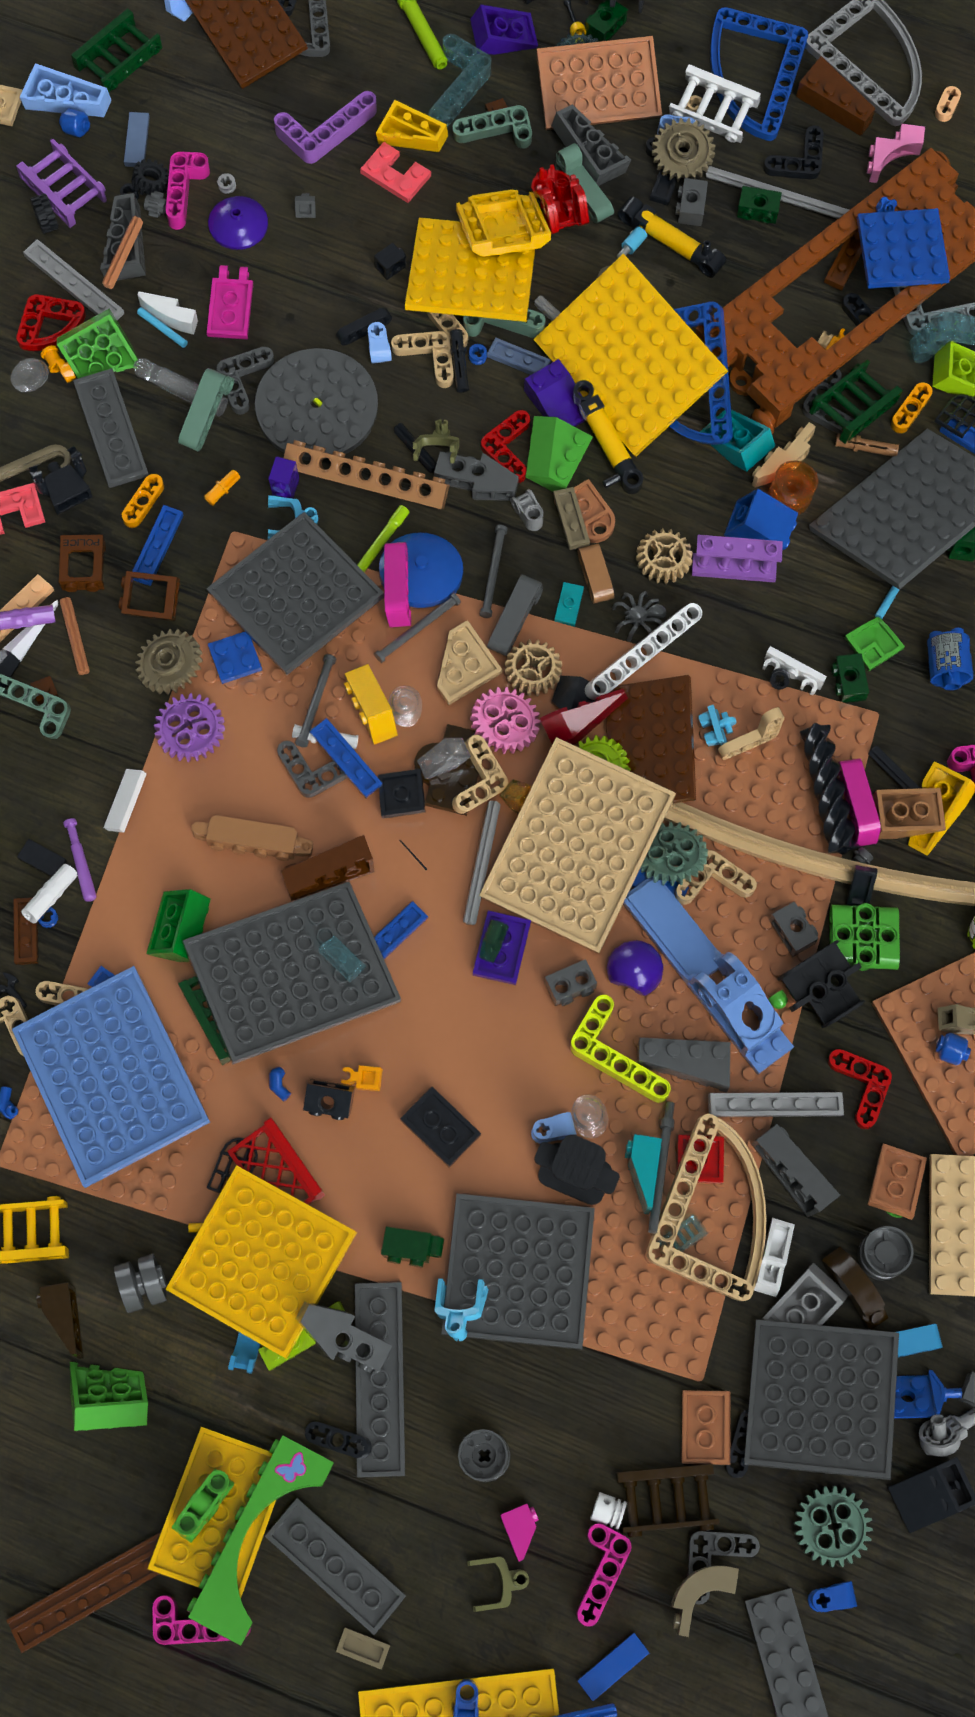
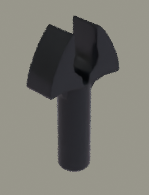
M2 972L8 980V987L0 984V995L7 993L9 996L19 999L23 1009H25L27 1004L15 990V984L19 980L11 974Z

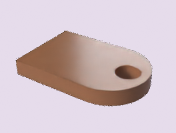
M588 479L574 487L590 543H599L608 539L613 533L615 516ZM596 527H603L606 531L603 534H598L594 529Z

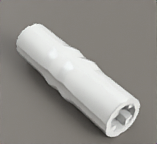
M63 864L45 882L43 887L37 891L36 895L21 911L28 921L36 923L55 904L56 900L62 896L63 892L78 876L74 868L68 864Z

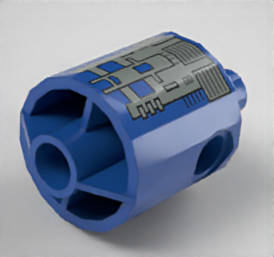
M954 628L947 632H931L927 640L931 684L951 691L957 690L973 680V666L970 653V637L964 633V629Z

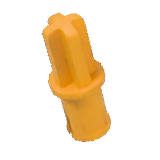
M231 470L220 482L216 481V485L203 496L205 500L213 506L224 494L229 493L228 490L240 479L239 473Z

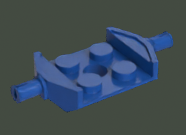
M929 1370L928 1375L897 1376L894 1418H931L933 1415L940 1414L943 1403L947 1401V1398H962L961 1388L944 1387L933 1370ZM907 1395L914 1401L905 1402L901 1397Z

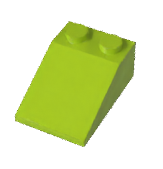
M952 341L935 350L933 387L950 394H964L975 397V351Z

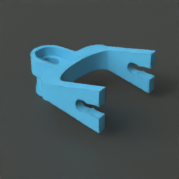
M268 495V508L291 507L295 518L305 512L318 525L316 509L308 507L302 510L298 499ZM268 529V540L279 531Z
M438 1279L434 1310L439 1318L446 1320L445 1330L455 1341H458V1339L463 1341L467 1337V1321L476 1320L482 1315L489 1291L487 1286H484L483 1279H478L475 1305L462 1310L444 1307L447 1285H445L443 1279Z

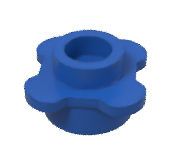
M882 197L877 203L876 211H894L897 201Z

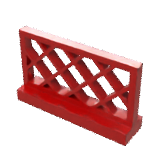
M269 1118L264 1122L265 1125L227 1151L237 1166L245 1170L242 1164L247 1165L246 1171L250 1172L251 1166L263 1167L261 1179L264 1181L267 1168L279 1170L277 1182H266L277 1188H292L291 1196L293 1197L295 1189L305 1190L309 1198L303 1202L307 1205L325 1196L318 1183L272 1118ZM265 1132L269 1138L267 1148L255 1146L257 1137ZM273 1144L276 1149H271V1145ZM242 1148L250 1149L248 1161L239 1160L235 1153ZM254 1150L266 1151L264 1164L252 1162ZM270 1152L281 1155L280 1166L268 1165ZM284 1162H286L289 1168L284 1167ZM283 1171H290L294 1174L292 1185L280 1183ZM297 1180L299 1181L301 1186H296Z

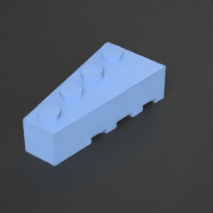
M36 63L20 95L26 110L63 113L67 109L72 108L83 111L88 116L104 117L112 101L107 88Z

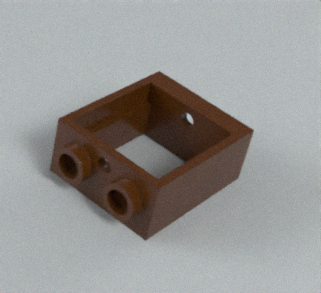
M126 571V576L122 577L121 587L124 589L123 597H120L119 600L121 613L129 616L175 621L180 579L173 576ZM133 578L168 582L164 613L130 609Z

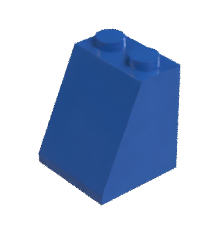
M756 489L737 500L724 536L783 541L782 550H785L790 543L789 537L791 532L797 525L796 518L798 512L760 489Z

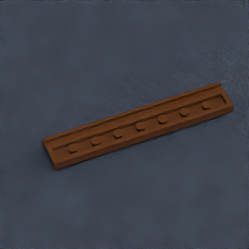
M161 1532L7 1619L6 1621L11 1628L21 1653L26 1652L160 1575L157 1572L148 1570V1566Z

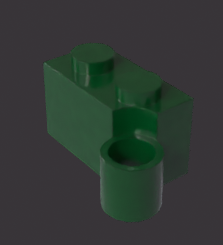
M386 1227L381 1255L387 1258L389 1263L401 1264V1261L410 1262V1266L423 1268L424 1263H429L430 1257L441 1258L445 1239L433 1236L431 1233Z

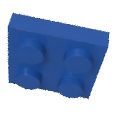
M246 632L208 643L222 684L262 671L252 639Z

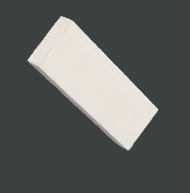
M126 769L103 828L115 832L125 831L147 773L142 770Z

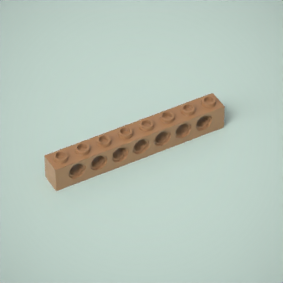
M294 440L293 444L287 443L284 459L296 461L297 469L300 473L438 509H444L450 487L449 484L445 483L446 479L434 476L433 480L426 479V474L413 471V475L407 474L404 468L393 466L392 470L385 468V463L373 461V464L365 463V458L353 456V459L346 458V453L335 450L333 454L325 452L326 448L316 445L311 449L305 447L306 443ZM306 452L311 456V461L307 465L302 461V456ZM325 458L331 461V466L327 470L322 466V461ZM345 463H348L351 467L348 475L342 472V466ZM365 468H368L371 472L368 480L362 477V471ZM385 473L391 477V482L388 485H384L381 481ZM405 478L411 482V487L407 491L401 486ZM424 484H428L431 487V492L427 496L421 492V487Z

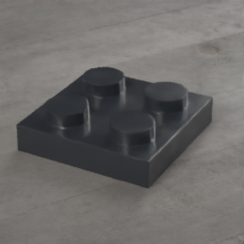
M421 769L378 775L379 780L382 782V786L379 787L383 819L426 812Z

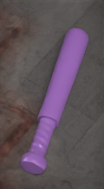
M74 818L65 820L63 824L68 830L72 844L71 851L83 899L86 902H91L97 896L83 847L77 835V821Z

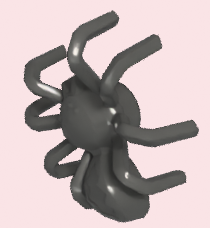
M643 591L639 595L637 606L633 595L626 592L621 599L624 600L626 597H629L632 608L624 602H615L612 606V610H615L620 605L628 610L625 612L627 615L625 619L629 618V620L620 622L615 629V633H618L623 625L633 624L634 626L627 637L628 642L632 640L638 626L642 625L650 634L652 630L644 622L654 621L660 626L662 624L660 618H664L667 614L666 609L659 604L658 598L649 600L642 607L643 597H648L647 591ZM652 603H656L655 605L651 606L648 610H646Z

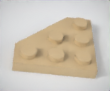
M468 620L450 630L437 683V690L448 705L503 672Z

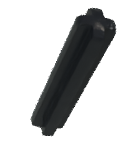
M399 423L394 427V433L414 454L413 442L416 438L404 424ZM422 447L418 460L428 472L432 473L435 471L437 462Z
M878 746L873 747L869 751L868 755L902 789H920Z

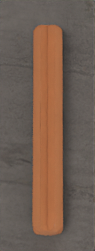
M133 216L102 281L106 288L112 289L119 277L143 225L140 217Z
M71 598L60 599V605L78 674H88L90 670Z

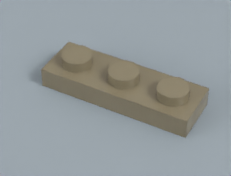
M574 487L553 491L569 550L589 546L590 540Z

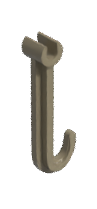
M55 444L45 447L0 467V483L29 470V467L40 465L56 457L64 458V463L60 465L63 468L70 465V453L61 445Z

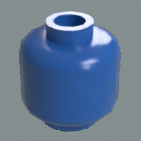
M69 108L60 116L59 123L65 134L82 137L90 128L88 115L83 111Z
M949 1032L945 1036H940L935 1052L938 1053L940 1060L957 1066L962 1060H968L971 1048H968V1040L966 1038Z

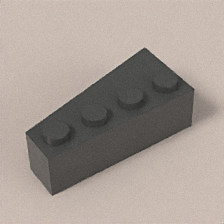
M134 193L114 196L110 216L111 224L110 229L107 231V245L104 247V260L100 268L104 277L132 217L141 218L140 205ZM142 227L117 280L146 276Z

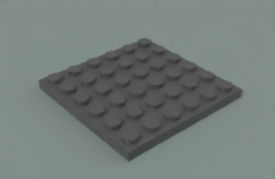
M305 512L206 588L217 603L286 675L291 673L384 598V592Z
M456 1194L444 1307L454 1310L473 1307L476 1303L478 1279H483L484 1286H487L489 1289L481 1317L476 1320L467 1321L466 1338L582 1350L595 1208ZM443 1319L441 1335L449 1336V1334L445 1330L446 1320Z
M756 1320L744 1464L891 1480L899 1333Z

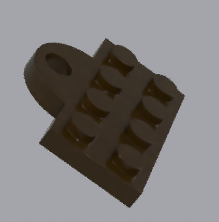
M447 724L442 743H430L422 747L417 753L415 769H421L423 782L430 785L425 806L460 814L453 809V798L474 786L479 775L464 748L465 741L475 734L474 730ZM478 743L472 745L473 749L479 746ZM484 752L477 755V757L479 758L480 756L484 755ZM427 757L432 760V763L429 766H422L420 760ZM470 797L462 800L460 805L465 806V804L471 801Z

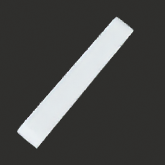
M690 603L677 611L592 679L585 687L586 696L589 699L595 700L597 697L612 691L699 621L702 617L701 607L698 604ZM687 611L691 613L692 619L688 617ZM672 623L676 625L677 631L672 628ZM656 635L661 637L662 643L657 641ZM641 647L646 650L647 655L641 652ZM626 659L630 661L631 668L626 665ZM610 672L615 674L616 681L610 677ZM595 684H597L600 687V693H598L595 690Z

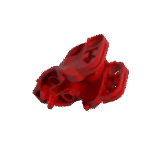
M551 164L547 170H544L543 167L539 168V172H537L532 181L531 188L535 197L540 199V208L543 209V216L551 234L558 233L564 227L589 224L587 199L583 188L579 184V179L574 174L569 176L562 171L556 170L554 164Z

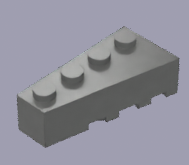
M572 104L556 112L551 125L566 147L573 143L579 146L583 156L582 165L598 186L626 173L631 159L627 155L624 156L618 151L619 148L604 138L605 134L600 130H596L590 124L591 121Z
M639 1038L637 1044V1063L649 1070L670 1074L679 1079L690 1080L699 1083V1085L710 1086L727 1093L730 1087L731 1042Z
M778 1124L751 1143L807 1218L819 1213L840 1196L837 1190L803 1154L801 1149L789 1138L787 1131L783 1127H779Z

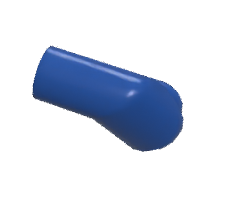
M276 1067L269 1073V1088L284 1102L290 1097L291 1093L282 1085V1078L285 1075L284 1069Z
M1 1087L0 1112L4 1117L13 1119L18 1115V1108L10 1101L12 1089Z

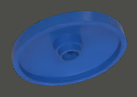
M411 533L391 542L407 543L408 602L410 607H434L444 603L450 598L452 593L458 591L463 578V562L459 552L450 542L430 533ZM384 552L379 562V577L383 588Z

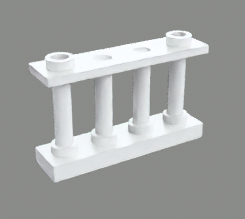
M689 64L686 69V80L689 83L679 104H670V115L692 117L695 121H698L697 126L700 127L704 124V129L724 136L730 142L741 143L743 132L739 131L748 109L758 107L761 93ZM700 85L706 88V92L695 113L685 108L695 86ZM717 92L722 94L724 99L714 120L703 115L713 93ZM735 99L740 101L742 106L732 127H729L721 122L731 100Z

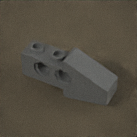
M440 451L434 477L446 479L445 483L451 487L472 491V499L510 501L511 497H516L519 476L486 454L482 453L481 460L471 456L463 457L457 455L455 463H450L452 452L445 453ZM456 468L462 469L461 471H454ZM475 473H481L482 475H480V476H475L474 474H475Z
M308 1302L303 1303L296 1320L327 1357L334 1360L337 1352H339L337 1355L339 1358L347 1362L354 1359L360 1362L358 1367L370 1373L372 1369L380 1371L392 1345L352 1326L351 1324L355 1316L346 1311ZM340 1333H344L346 1337L345 1341L342 1344L337 1345V1335ZM365 1343V1352L357 1355L358 1345Z

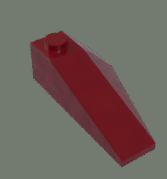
M622 688L597 697L595 699L596 702L593 703L582 701L574 709L568 710L567 707L558 709L540 717V720L552 745L556 737L575 745L625 702L628 697Z

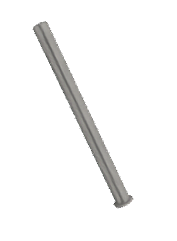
M709 166L706 172L707 178L742 189V186L782 192L780 201L839 219L849 211V209Z

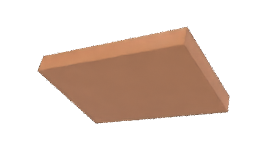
M883 1143L867 1205L912 1220L916 1210L927 1158Z
M682 1390V1464L730 1465L731 1392Z

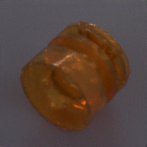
M797 460L787 461L777 469L768 495L800 515L809 507L818 485L817 473L805 462Z

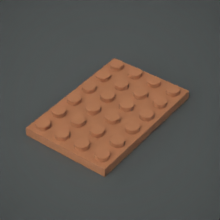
M653 36L538 48L536 50L546 130L553 129L551 125L556 112L572 104L591 121V125L662 117Z

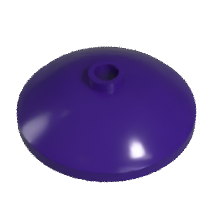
M233 196L220 201L214 206L208 218V226L211 236L218 244L229 249L241 250L250 248L262 240L267 232L268 218L265 209L254 199L244 196Z

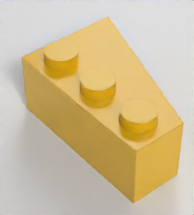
M394 100L376 131L378 144L385 142L390 146L440 152L448 137L447 124Z
M369 664L344 673L347 681L343 683L348 695H352L351 701L355 710H359L361 722L366 726L373 744L375 745L398 736L392 709Z

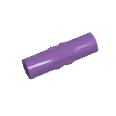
M53 605L25 607L0 612V630L55 623Z

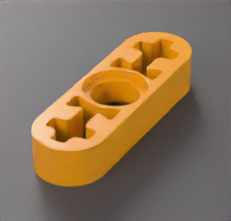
M922 382L914 387L893 416L891 422L893 431L905 433L930 400L932 387L929 384ZM925 391L926 393L922 395L920 400L917 399L919 392ZM913 404L917 407V410L911 412L906 406ZM903 416L906 417L904 423L901 425L897 424L902 420Z
M148 475L123 510L122 519L127 527H138L163 492L164 484L159 475ZM157 482L158 486H153L151 489L150 483L155 484ZM140 497H147L149 499L145 505H140L137 501ZM134 513H135L136 519L131 518V519L129 520V519H128V516H133Z

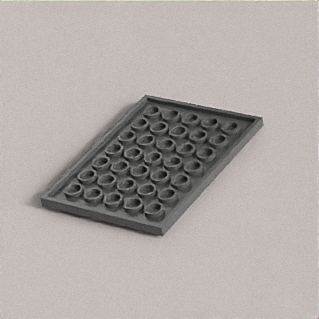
M926 429L901 449L897 456L890 458L809 525L810 531L900 590L975 527V457L933 431Z
M350 881L185 939L182 943L232 1065L401 1002V997Z

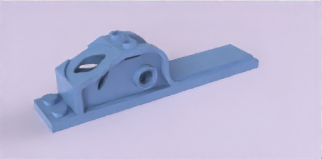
M652 876L629 891L623 903L757 1075L794 1048L780 1029L784 1024L772 1007L756 979L734 954L727 952L724 955L715 948L668 887L662 885V880L659 879L654 883ZM719 970L727 978L716 985L709 976ZM745 1004L758 1016L760 1026L755 1031L746 1026L742 1021V1012Z

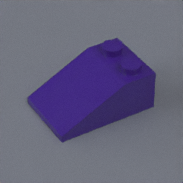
M480 5L470 19L477 52L496 55L538 47L531 13Z
M559 359L525 378L524 392L542 416L557 417L574 427L584 422L579 412V406L573 401L575 382Z

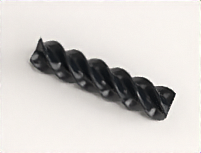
M814 723L811 727L800 731V734L805 742L804 752L809 761V773L814 782V794L819 802V815L824 823L823 833L829 843L828 853H840L843 855L860 846L852 839L855 825L847 818L850 812V805L842 798L845 792V784L837 778L841 767L839 762L832 758L836 746L827 737L831 730V725Z

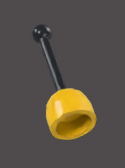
M564 0V5L567 6L573 22L570 27L571 36L576 40L581 39L586 35L585 26L581 22L576 21L571 8V0Z

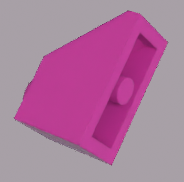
M528 1504L500 1515L518 1562L524 1559L536 1529L535 1522L539 1521L534 1507L529 1508Z

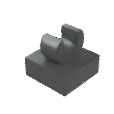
M302 193L301 196H295L296 218H316L315 196H310V193Z

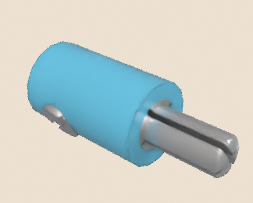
M638 226L630 232V235L621 244L623 249L617 254V258L623 253L625 256L633 254L647 238V233L643 228Z

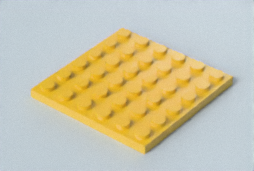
M419 218L405 310L527 322L535 249L482 257L472 251L460 221Z
M236 1165L165 1290L287 1359L304 1329L296 1320L303 1303L318 1304L357 1232Z

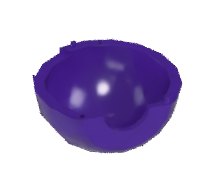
M633 940L622 943L612 951L608 958L606 970L611 983L628 987L634 990L635 993L646 996L653 992L662 981L664 967L661 955L652 945L643 941Z

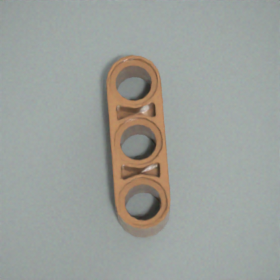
M594 544L578 548L580 565L592 603L595 604L614 599L613 586L600 545Z

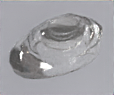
M26 358L13 369L11 374L12 385L21 392L35 391L46 382L49 374L48 367L40 359Z
M404 685L392 691L388 703L392 709L395 723L403 727L414 725L422 713V699L419 692L411 686Z
M587 1094L577 1098L571 1109L576 1131L585 1138L599 1137L605 1132L608 1124V1114L605 1105L601 1099L594 1095Z

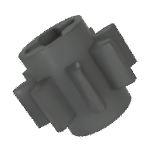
M154 191L151 195L146 196L144 209L149 211L148 216L158 218L161 214L166 213L167 199L163 198L164 193Z

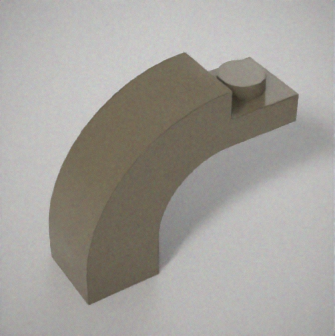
M958 1004L938 1008L939 1030L955 1034L974 1035L975 1008Z
M708 1566L694 1571L681 1582L674 1593L670 1606L680 1609L679 1614L675 1613L673 1629H677V1635L689 1637L693 1608L696 1601L703 1594L710 1591L735 1594L738 1568Z

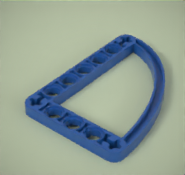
M721 8L716 15L710 46L712 74L723 78L720 64L722 28L787 45L763 123L760 124L746 115L741 125L742 129L755 137L772 141L778 136L805 50L808 31L800 26L731 8ZM746 20L749 24L741 25L739 21ZM765 25L767 29L760 30L757 28V26ZM776 30H784L786 34L778 35ZM801 36L799 43H797V37ZM797 50L799 54L791 55L789 51ZM791 65L794 67V70L788 71L784 67ZM784 80L790 85L782 86L779 82ZM717 93V96L720 102L722 103L724 96L720 93ZM781 96L784 98V101L777 102L774 98ZM731 100L726 112L735 121L740 108L734 100ZM777 112L780 116L773 118L769 113ZM769 125H773L772 131L767 132Z
M707 302L674 309L690 328L704 325L705 345L711 352L716 347L721 348V354L717 359L728 370L723 308L716 302ZM713 308H715V309L717 310V312L714 313V319H715L717 322H714V321H713V316H711V315L709 314L710 312L713 311ZM698 311V318L695 321H690V313ZM719 327V335L712 338L710 336L711 329ZM728 372L709 389L712 433L692 430L677 420L669 427L682 436L702 444L718 445L728 443L733 436ZM718 388H723L724 395L719 399L715 398V391ZM724 408L726 411L725 416L717 419V410ZM722 429L726 431V434L723 435V438L718 436V434L722 432Z

